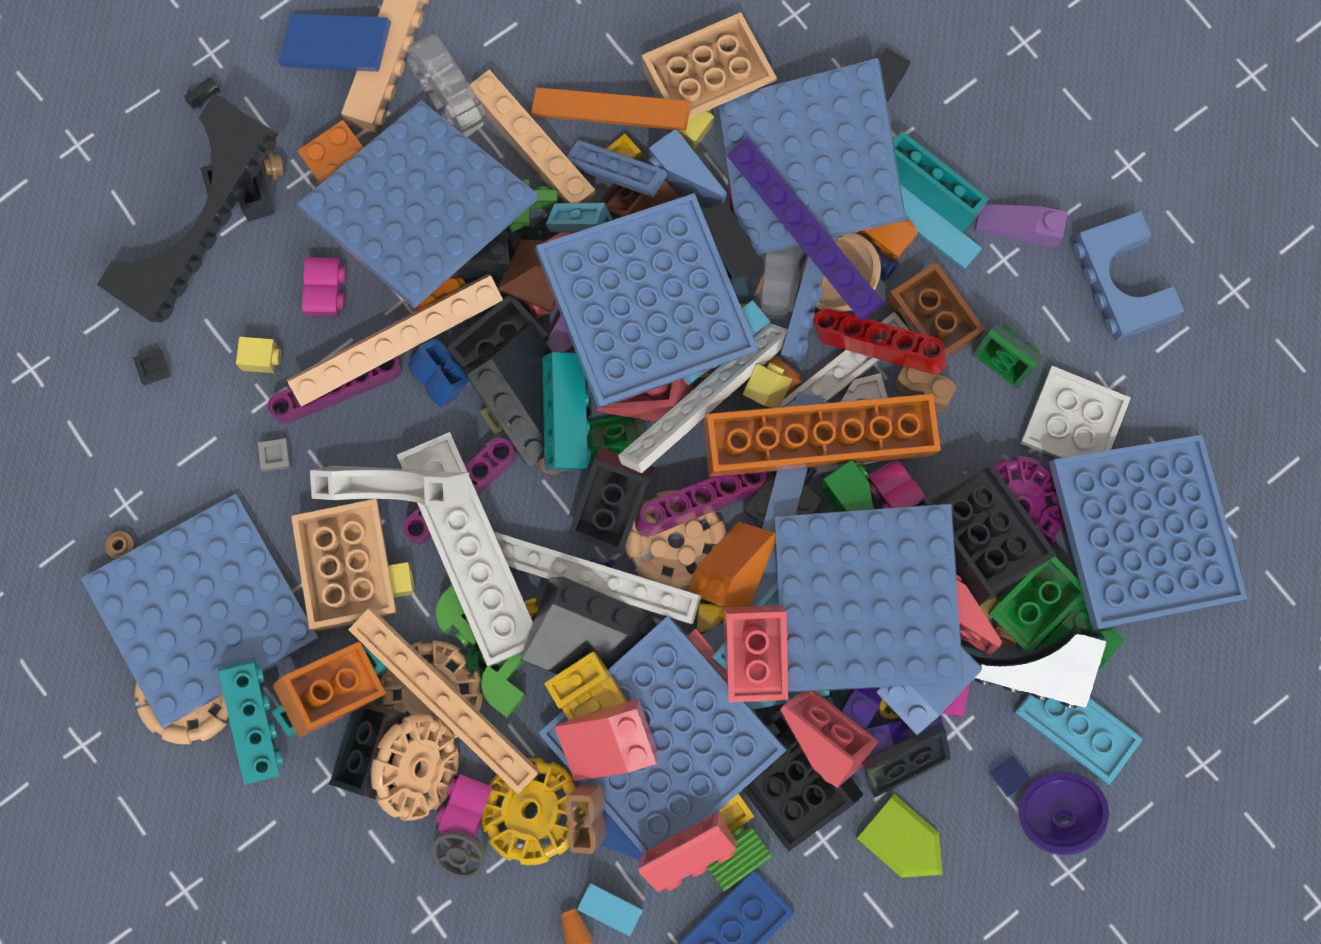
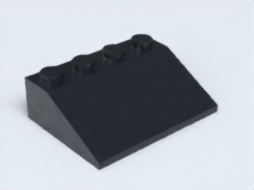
M532 321L461 369L506 438L513 445L520 459L528 467H531L545 457L542 357L552 353ZM586 407V418H588L592 413Z
M990 460L924 497L917 505L951 504L956 575L962 579L961 583L967 586L979 606L1002 593L1057 555Z
M550 577L520 660L558 675L588 654L595 652L607 670H609L664 619L566 577Z
M780 709L764 721V723L787 750L750 782L743 791L789 852L853 806L864 794L851 777L836 788L833 784L826 782L813 769Z

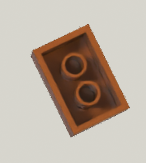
M937 262L892 290L886 300L891 309L910 331L940 339L944 343L946 359H949L979 339L985 331L983 325ZM932 354L928 357H935L937 354Z

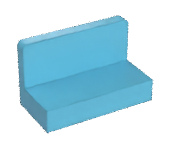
M605 203L554 204L546 225L550 232H579L612 221V218Z
M590 882L577 909L628 936L631 935L643 912V909L592 882Z

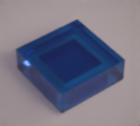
M1014 756L1008 758L989 773L1006 797L1012 795L1031 780Z

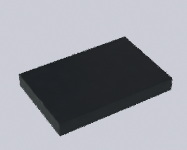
M939 723L862 762L868 787L873 797H878L950 760L951 756L946 730Z

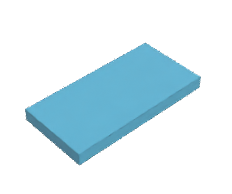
M1029 692L1014 712L1106 785L1112 783L1143 740L1142 737L1090 697L1086 708L1082 706L1069 708L1060 704L1059 700L1049 698L1048 701L1034 698L1031 695L1032 693Z

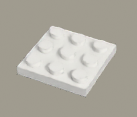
M1051 366L1020 444L1056 459L1111 450L1131 397Z

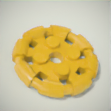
M527 758L540 772L519 794L497 774L489 783V786L494 787V789L490 793L482 813L481 823L483 831L487 832L490 837V845L502 857L509 861L513 859L518 860L521 865H538L549 862L552 856L556 854L561 855L569 848L567 833L570 822L567 819L565 827L558 825L561 814L567 815L566 801L576 787L572 775L561 765L555 762L551 764L546 763L543 758ZM540 773L546 775L544 783L537 781ZM563 788L566 796L560 799L555 792ZM499 796H504L501 808L497 807L496 804ZM579 801L578 808L582 809L579 814L582 815L584 813L583 802ZM529 803H536L538 807L537 815L532 819H527L524 814L525 807ZM505 822L508 829L500 833L498 826L500 823ZM549 837L552 843L543 847L540 840ZM518 838L525 840L523 849L517 848Z

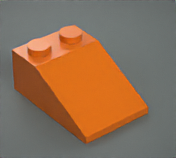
M738 522L697 565L687 592L700 595L701 599L721 607L751 606L775 545L776 533Z
M360 641L286 674L273 684L298 738L322 728L386 694Z

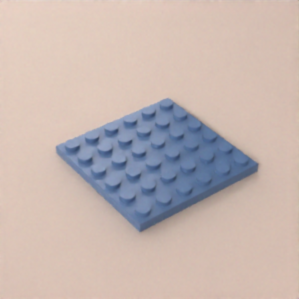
M878 58L757 89L719 105L734 213L737 215L742 230L750 237L757 255L798 246L799 244L727 157V154L746 137L754 143L831 238L906 221L881 63Z
M420 100L298 202L297 205L302 213L415 308L538 200V196L534 190Z
M695 193L536 245L535 251L598 409L758 351Z
M1203 435L1059 458L1049 462L1093 631L1248 599Z
M237 494L230 496L81 578L163 729L223 695L218 665L252 657L254 665L260 664L262 672L320 640L316 632L309 629L308 618Z
M951 504L775 517L779 605H782L787 612L788 692L964 683Z
M667 616L608 670L627 701L639 698L658 751L657 764L629 773L579 781L582 784L601 785L605 796L604 810L643 853L717 813L779 758L787 748L746 702H728L727 680L672 618ZM562 711L538 734L569 768L554 727L556 724L569 721L564 711Z

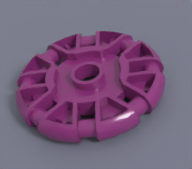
M1014 456L1012 460L1002 459L994 463L993 466L1017 500H1022L1025 503V511L1051 546L1056 541L1055 536L1057 532L1062 530L1064 526V519L1051 469H1045L1041 466V462L1024 456ZM1011 471L1016 472L1017 479H1012ZM1035 476L1038 477V484L1033 481ZM1050 495L1052 505L1046 507L1044 496ZM1045 522L1048 524L1046 530L1042 528Z

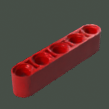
M822 309L814 316L813 322L818 339L826 345L930 374L940 373L947 365L944 343L936 337L870 319L861 321L855 315L833 309ZM904 347H911L909 349L902 350ZM932 354H937L935 357H928Z

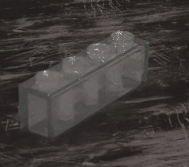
M436 32L406 47L410 54L407 62L414 74L420 73L421 76L418 79L425 92L429 90L432 92L429 97L437 110L442 108L443 112L440 114L448 126L453 125L461 133H464L488 120L480 100Z
M800 245L765 253V271L763 274L760 310L766 317L791 319L798 296L796 294L797 284L801 285L804 268H799L800 258H805V251Z

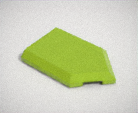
M893 794L856 839L901 878L943 875L939 832L899 797Z

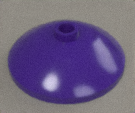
M1055 772L1040 777L1025 790L1019 804V820L1027 838L1038 848L1053 854L1072 855L1091 848L1102 838L1109 823V807L1102 790L1090 779L1076 773ZM1062 820L1070 821L1067 825H1062L1060 822Z

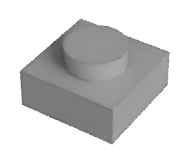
M286 438L258 442L262 472L291 468L289 445Z

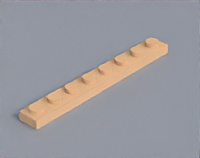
M488 273L288 378L287 382L300 405L303 406L501 302L503 299L491 275Z
M368 608L351 626L349 631L517 794L540 772L530 760L373 608Z

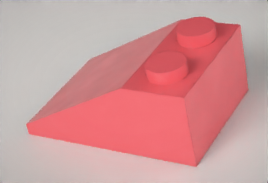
M681 379L599 409L597 407L596 409L602 413L657 422L692 391L694 382L687 385Z
M956 575L960 637L963 641L990 657L999 648L1002 641L967 586L961 583L962 579Z
M782 605L723 607L728 702L788 700L787 612Z
M816 691L801 692L781 708V712L813 769L826 782L833 784L836 788L862 767V762L866 761L879 742Z
M639 698L554 726L574 781L629 773L657 764L658 751Z

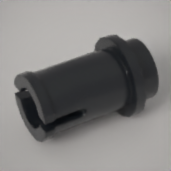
M209 77L192 91L188 89L186 91L187 94L183 97L193 110L197 107L201 109V104L210 99L213 94L221 91L214 80Z

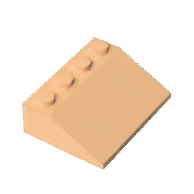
M741 12L642 55L643 72L657 98L689 101L691 103L689 118L777 80Z
M377 499L291 516L310 630L318 633L353 625L370 607L381 617L396 613Z

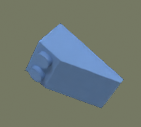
M677 129L649 147L648 163L666 171L665 181L676 194L685 197L695 193L699 205L706 208L726 202L727 192Z
M961 646L964 683L877 688L876 692L918 735L941 715L983 668Z

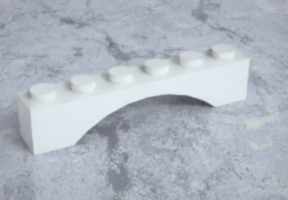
M335 465L310 470L312 499H396L413 501L424 506L452 507L471 502L469 472Z

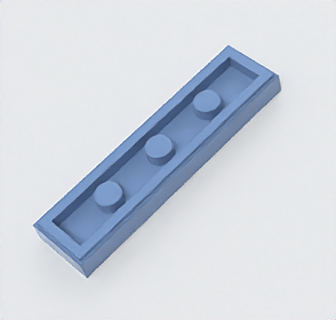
M578 139L567 155L569 161L578 171L651 197L655 196L667 176L666 171L662 168Z

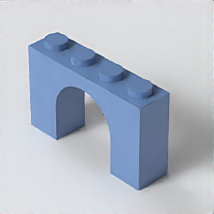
M1141 211L1083 231L1073 241L1075 256L1081 259L1084 265V277L1088 284H1092L1095 291V303L1099 309L1103 310L1106 317V329L1110 335L1113 334L1115 341L1176 320L1185 312L1174 286L1145 297H1132L1121 292L1111 280L1109 265L1112 257L1145 245L1152 236Z

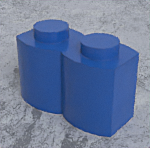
M437 339L420 345L408 362L413 376L425 385L429 397L440 407L456 400L468 384V379L462 372V368L451 360L449 351Z

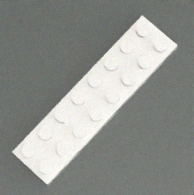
M450 432L397 454L402 469L467 472ZM469 477L471 502L452 507L424 506L421 503H418V506L486 664L490 667L523 652L533 621Z

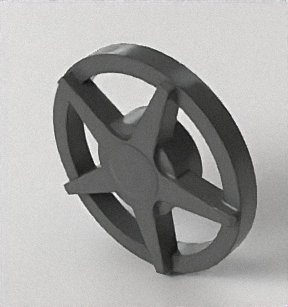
M447 831L441 833L433 843L432 856L435 863L441 870L453 877L461 879L473 878L480 874L485 866V851L471 834L468 835L460 831ZM450 838L461 839L463 842L455 843ZM442 841L449 849L447 853L439 855L438 844ZM468 844H470L477 851L478 854L471 852V850L467 847ZM448 860L452 865L460 867L461 871L451 868L444 861ZM469 860L480 862L479 867L475 870H467Z

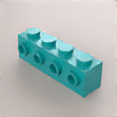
M902 131L893 140L900 184L957 229L964 232L980 214L989 198Z
M552 352L542 357L545 471H580L588 468L591 456L590 449L587 447L590 423L586 418V407L589 402V394L585 390L586 377L576 353Z
M252 657L218 665V673L244 785L279 776L278 767L283 766L280 749H273L271 739L277 738L273 720L267 722L265 714L266 710H270L267 692L262 694L260 692L259 682L264 681L261 665H254Z

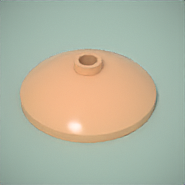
M856 233L838 236L837 246L875 290L881 272L880 259L875 247L863 236ZM808 256L803 265L801 280L803 278ZM824 276L822 298L820 302H817L816 307L820 310L833 309L844 313L853 311Z

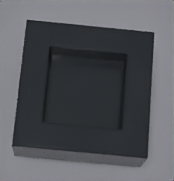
M160 348L133 357L141 383L144 386L171 377L164 353Z

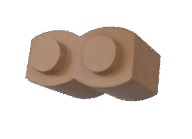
M905 366L893 385L894 389L902 396L933 394L935 411L938 413H942L957 389L950 379L942 375L930 374Z
M580 784L567 798L566 814L570 822L567 840L572 853L593 854L605 839L606 822L602 815L605 806V796L601 785ZM579 801L583 802L584 813L582 815L579 814L582 810L578 808Z

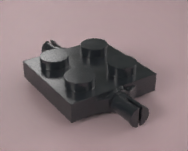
M814 468L805 476L796 515L813 514L823 501V498L813 492L807 484L817 472ZM777 471L772 472L744 509V512L752 517L761 529Z

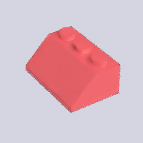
M720 811L643 852L638 870L657 892L663 889L670 891L678 887L682 883L681 879L692 874L693 877H696L708 869L707 865L716 860L721 863L734 855L733 851L736 850L737 841Z

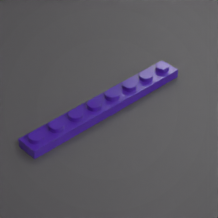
M748 137L727 154V157L861 321L865 320L884 304V301Z

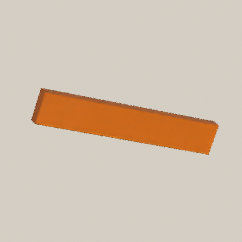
M536 87L531 114L534 117L686 131L691 103L685 100Z

